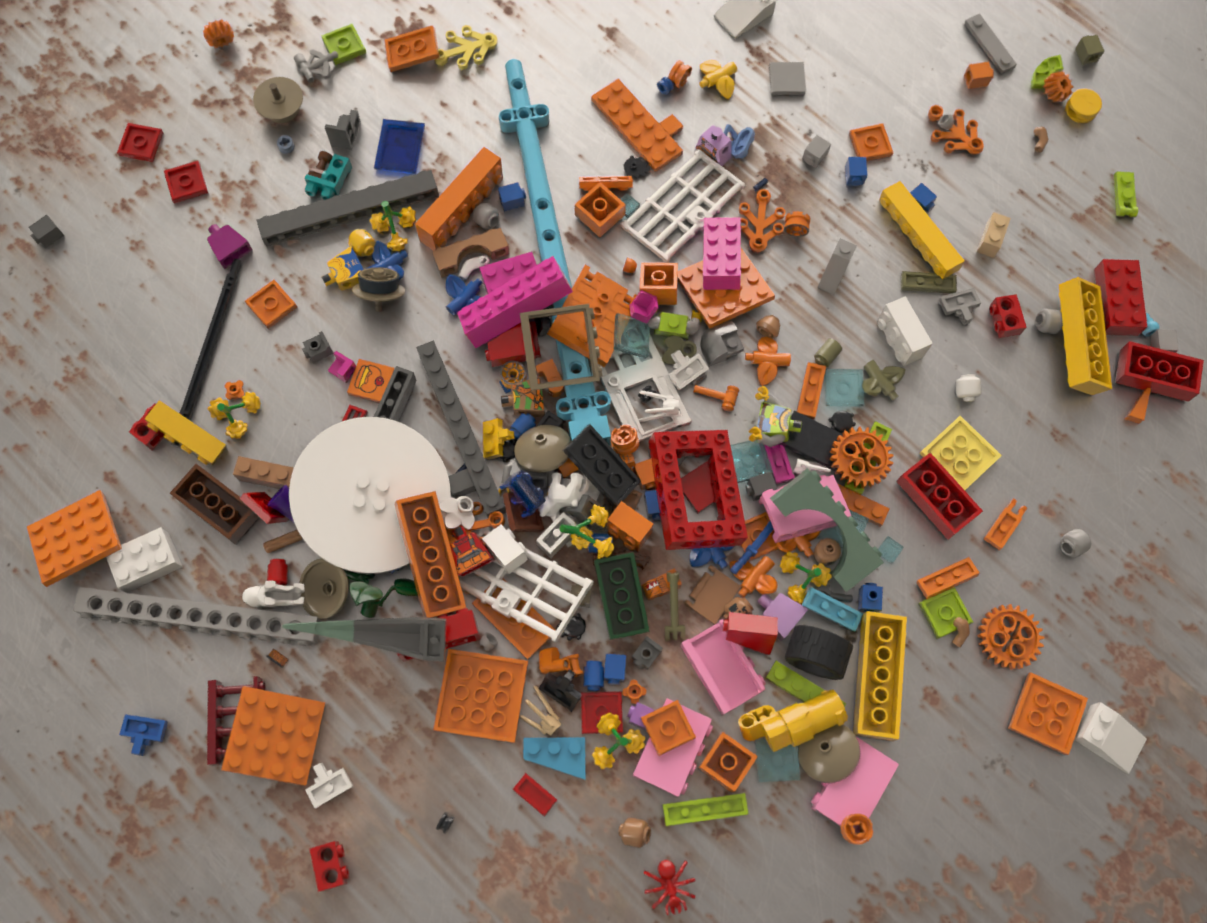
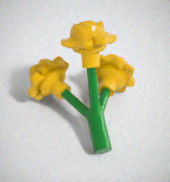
M383 201L381 205L384 215L382 212L372 214L369 222L372 225V229L377 230L378 233L387 232L389 227H391L392 239L387 243V248H392L393 251H401L405 249L408 239L399 237L398 232L395 230L392 216L394 215L399 218V224L403 228L412 227L416 221V211L412 210V207L402 208L401 212L397 213L391 210L388 201Z
M245 392V396H242L243 401L229 406L228 400H222L221 397L210 401L211 406H208L207 410L210 412L211 418H216L219 421L225 417L229 419V426L226 427L225 432L226 436L238 439L247 432L248 424L243 423L242 420L237 422L230 413L231 410L241 407L245 408L248 413H257L261 403L260 398L256 396L255 392Z
M594 504L593 508L590 509L591 516L588 517V520L577 526L560 525V532L571 534L570 536L573 539L571 544L575 545L579 550L582 548L587 549L589 544L592 543L598 549V559L608 557L613 552L614 545L611 543V537L602 542L598 539L594 540L592 537L593 531L588 530L586 525L593 523L605 527V524L608 522V512L604 507Z
M788 551L786 555L782 556L780 561L782 572L792 574L794 570L799 569L807 573L808 576L806 581L800 586L795 584L788 587L787 594L789 598L802 605L807 594V585L811 582L817 587L821 585L826 586L832 578V575L829 574L831 569L820 563L819 565L814 564L812 570H809L800 565V558L797 557L798 553Z
M611 713L602 716L597 724L600 734H606L607 736L614 734L617 738L616 743L610 749H607L606 746L595 747V752L592 753L595 765L601 769L613 767L615 759L612 752L620 745L624 746L628 753L634 752L635 754H638L641 749L645 748L644 741L646 737L641 734L639 729H630L623 737L618 734L617 727L621 722L618 720V715Z

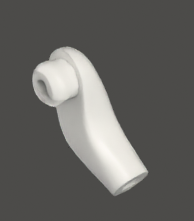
M482 255L467 260L458 277L466 281L473 270L488 265L489 258Z

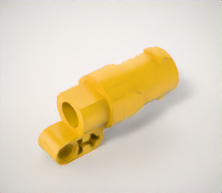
M830 689L822 691L821 695L806 702L794 703L777 712L770 705L761 706L742 715L738 723L745 740L754 741L764 736L771 750L775 752L788 745L796 747L813 739V735L835 725L841 726L847 721L848 716L840 697L835 690Z

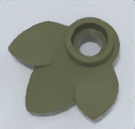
M679 336L667 337L664 339V342L669 349L663 354L662 361L666 364H675L671 354L677 350H680L684 357L688 356L691 358L697 353V347L692 341H684ZM689 347L690 353H685L684 348Z

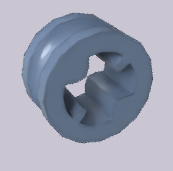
M283 135L278 138L277 146L280 152L289 154L294 150V143L291 137Z

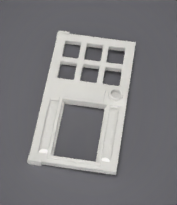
M636 319L629 321L622 333L627 346L617 350L614 349L610 357L614 359L619 370L607 374L605 367H602L603 377H600L605 391L611 397V403L621 425H630L631 428H635L640 442L650 438L654 432H666L679 426L688 425L692 421L673 382L668 376L669 373L645 323ZM638 328L643 340L632 344L626 331ZM646 346L651 359L641 362L635 349ZM630 352L635 365L624 368L618 355ZM653 380L660 395L673 396V400H678L679 414L671 417L672 422L644 432L625 390Z

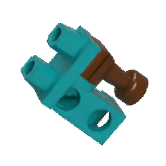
M320 151L318 155L319 163L316 167L310 168L304 178L307 183L305 192L307 195L315 197L317 191H322L321 198L327 200L334 197V195L340 194L347 173L351 172L352 165L347 157L337 154L332 156L326 151Z

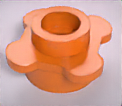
M241 380L234 383L227 382L225 384L227 390L225 397L229 400L242 398L245 395L242 388L244 383Z
M631 680L630 685L623 689L622 694L625 697L627 696L632 704H637L641 696L646 695L647 691L645 687H641L638 684L637 680Z

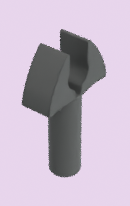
M830 585L817 589L838 601H853V596L850 594L833 593L830 590Z

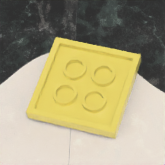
M961 416L919 453L924 458L931 452L964 490L1002 456Z

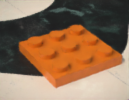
M1030 672L1025 680L1008 729L1064 755H1069L1088 698Z

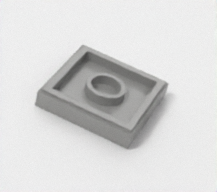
M770 62L771 95L806 94L804 62Z

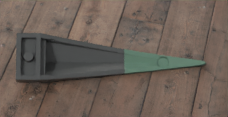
M420 616L289 623L282 626L285 629L350 641L421 660H445L446 618Z

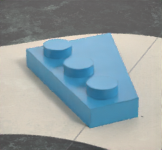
M585 737L524 738L523 759L585 780Z

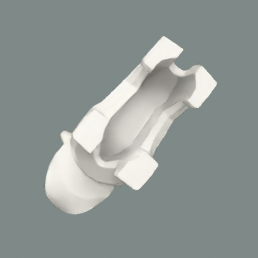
M552 473L553 481L549 487L548 495L538 500L540 516H550L554 522L560 516L559 510L562 507H577L583 494H586L591 484L588 478L582 479L581 474L571 473V479L562 478L561 481L562 474Z
M265 581L263 586L247 588L243 592L242 599L249 606L257 607L259 610H262L263 606L304 604V597H301V593H304V584L295 583L293 586H283L275 584V581Z

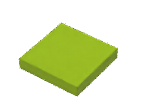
M353 23L321 35L330 54L333 51L338 53V57L333 59L335 65L367 53Z
M955 587L918 603L937 639L958 630L953 625L957 617L966 619L968 624L973 623Z

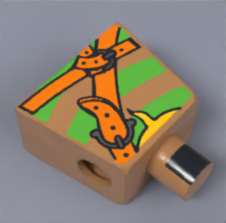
M537 377L538 384L541 383L540 377ZM529 380L512 384V395L501 396L502 407L513 406L515 416H520L522 413L525 415L528 413L533 417H543L545 415L542 389L531 391Z

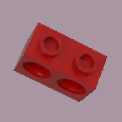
M1017 294L995 297L989 306V312L994 318V328L998 332L999 338L1021 335L1027 326Z
M156 403L146 409L141 419L136 421L129 431L133 437L151 451L162 441L165 435L160 430L155 432L146 426L148 422H146L145 418ZM149 430L145 436H142L145 431Z
M339 841L309 848L318 892L348 884L349 871L347 866L343 864L342 857H345L343 845H339ZM328 848L333 852V857L330 861H326L324 858V852ZM331 870H335L338 875L334 883L328 879V874Z

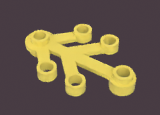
M465 25L462 27V35L466 38L471 37L477 40L472 42L456 36L454 31L449 30L445 34L447 42H454L462 46L447 51L438 49L439 58L434 59L435 63L443 66L447 64L449 57L465 53L463 57L457 60L458 68L465 70L475 49L481 47L480 51L473 55L474 62L480 65L484 62L487 51L494 49L497 45V37L493 33L480 34L472 31L469 25Z

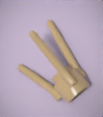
M534 686V690L550 715L545 716L534 704L526 700V704L542 719L540 722L542 726L523 715H520V719L540 730L544 735L548 733L551 736L561 725L558 721L560 718L554 713L538 687Z

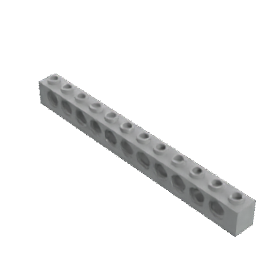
M79 587L73 611L80 614L81 618L92 619L93 616L100 617V620L112 622V619H120L119 622L125 624H132V621H137L139 625L151 627L152 623L159 624L160 628L165 629L177 626L179 630L189 632L193 628L199 629L200 633L205 634L217 631L219 635L231 636V633L239 634L238 637L244 639H251V636L259 637L258 640L271 641V638L279 639L278 642L284 644L296 641L301 646H310L311 643L317 644L319 635L301 631L293 635V630L285 629L282 626L289 623L322 621L315 616ZM102 601V606L96 609L97 604ZM122 603L121 610L116 612V607ZM142 606L141 612L136 615V609ZM161 608L162 613L155 617V612ZM181 611V617L175 620V614ZM201 613V619L198 622H195V616ZM221 616L220 623L215 625V618ZM241 618V624L238 627H234V621ZM261 621L260 628L254 630V623ZM281 623V629L278 632H273L274 625Z

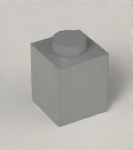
M816 135L806 147L802 159L807 164L817 168L828 154L831 143Z
M1156 330L1150 336L1151 347L1176 353L1179 351L1177 331Z

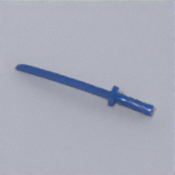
M769 521L752 545L746 548V553L731 567L730 571L733 574H737L750 557H754L757 554L759 547L774 529L771 521Z

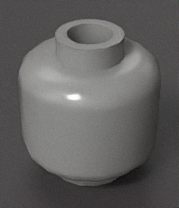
M481 203L475 207L473 221L477 225L487 230L498 225L500 218L499 211L488 203Z
M1052 309L1042 310L1035 318L1037 329L1043 333H1058L1063 326L1062 313Z
M1081 529L1071 530L1060 541L1062 551L1071 557H1079L1091 548L1089 535Z

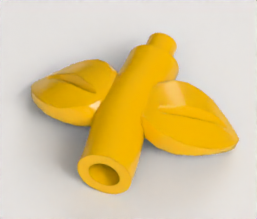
M708 60L701 63L700 70L706 76L699 82L700 87L710 88L716 85L718 92L729 100L734 92V81L730 76L737 72L736 64L731 61L721 68V64L716 60Z

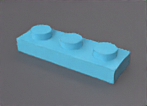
M809 587L802 606L854 632L863 613Z

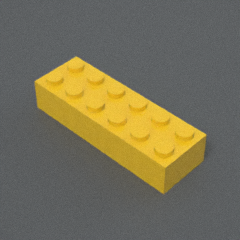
M1076 277L1059 284L1060 312L1062 313V331L1065 341L1068 384L1070 388L1095 395L1112 389L1101 288L1094 283Z
M869 611L862 615L853 733L855 736L887 741L899 740L907 617Z

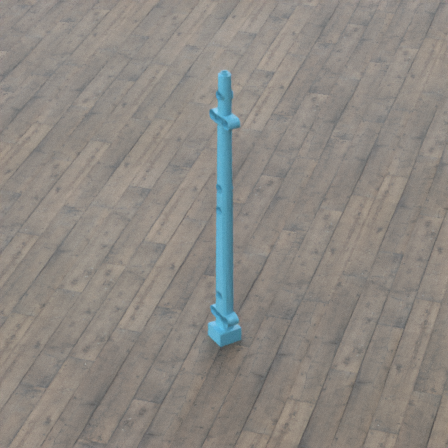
M510 59L505 64V70L513 108L502 110L499 113L500 129L505 133L517 132L541 263L543 260L554 256L572 288L536 129L546 127L549 124V108L545 104L531 105L522 63L517 59ZM567 296L553 303L554 308L562 307ZM552 316V321H553V322H554L556 316ZM556 340L563 380L592 376L588 358ZM575 369H578V370H580L581 372L578 373V374H575V373H573L572 371L575 370ZM593 382L565 386L567 397L557 401L556 414L563 421L571 420L568 422L571 441L588 424H591L611 447V434L607 415L601 416V414H605L610 410V395L605 391L595 392ZM600 400H604L607 403L605 405H600L597 402ZM580 404H587L588 407H587V408H580L579 405H580ZM562 407L569 408V410L566 412H563L560 409Z

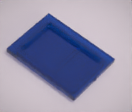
M383 119L374 169L416 174L425 123Z

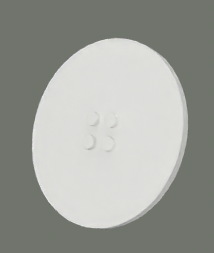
M360 417L345 420L327 428L306 446L293 469L289 488V502L293 521L299 534L310 549L319 557L347 571L373 574L389 572L409 564L394 505L396 500L436 491L440 504L444 499L451 497L445 465L427 439L414 429L394 420L379 417ZM441 511V514H442V517H443V521H444V518H445L446 513L443 512V511Z

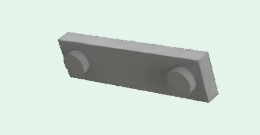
M980 13L965 20V26L1000 74L1016 67L1017 63Z

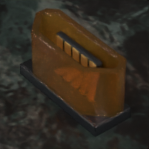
M274 648L266 655L267 658L281 668L289 660Z

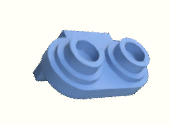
M727 124L723 133L727 136L728 132H731L733 139L731 141V154L735 158H745L751 143L754 141V130L751 127H747L737 134L732 126Z

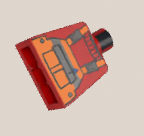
M463 526L453 531L457 541L451 543L450 548L458 576L463 578L495 561L494 556L476 533L472 532L467 535Z

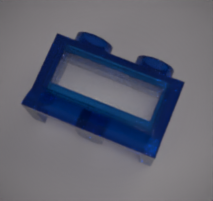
M520 470L510 476L499 488L503 490L509 487L515 494L511 498L512 503L515 505L522 503L526 508V511L521 514L524 518L532 515L546 500L543 497V491L535 487L531 482L532 477L530 474Z

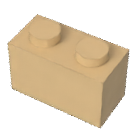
M993 212L986 223L977 249L978 253L992 258L995 257L1001 248L1011 218Z

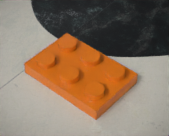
M433 25L385 39L388 68L391 72L439 58L436 31Z

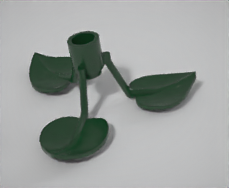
M344 570L348 579L357 581L350 584L349 591L355 605L362 604L360 613L364 617L374 618L378 607L383 606L384 601L393 590L404 596H418L415 582L411 579L399 578L394 580V585L383 596L379 588L369 585L368 579H374V573L365 574Z

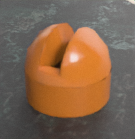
M627 257L622 271L633 273L637 268L636 261Z

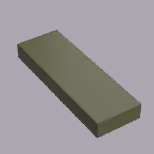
M902 271L901 290L956 293L957 275H950L942 280L935 273Z

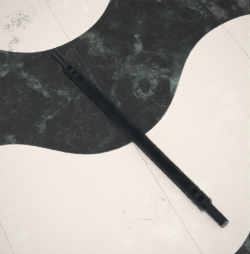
M234 258L230 272L226 275L179 412L188 420L191 417L238 278L236 275L241 260ZM175 441L171 445L178 447L179 443Z

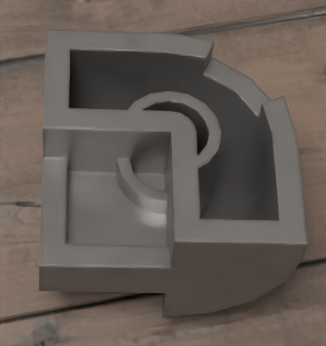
M732 320L707 329L701 337V351L709 367L726 361L727 357L744 351V346L737 334L738 329Z

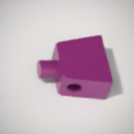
M213 224L208 229L211 235L207 237V241L224 270L232 265L234 258L240 259L253 250L247 239L229 225L220 228L217 224Z

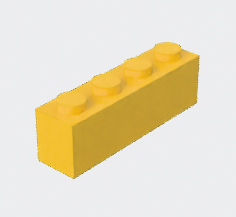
M160 400L145 418L146 422H148L147 427L155 432L160 430L165 434L163 436L171 443L178 442L182 445L180 448L188 454L193 452L198 456L197 460L206 466L208 463L213 466L226 448V444Z

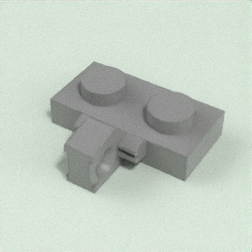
M975 288L939 298V303L945 316L955 313V316H959L963 325L970 324L973 319L971 315L973 312L972 308L979 307L981 304Z

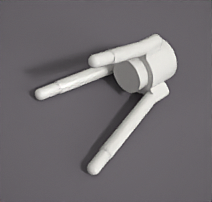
M640 391L642 395L667 400V402H663V408L645 410V413L663 412L662 414L638 419L639 422L672 417L679 414L678 400H673V396Z
M798 458L794 473L799 475L806 469L828 473L831 470L827 467L824 468L825 466L817 462Z

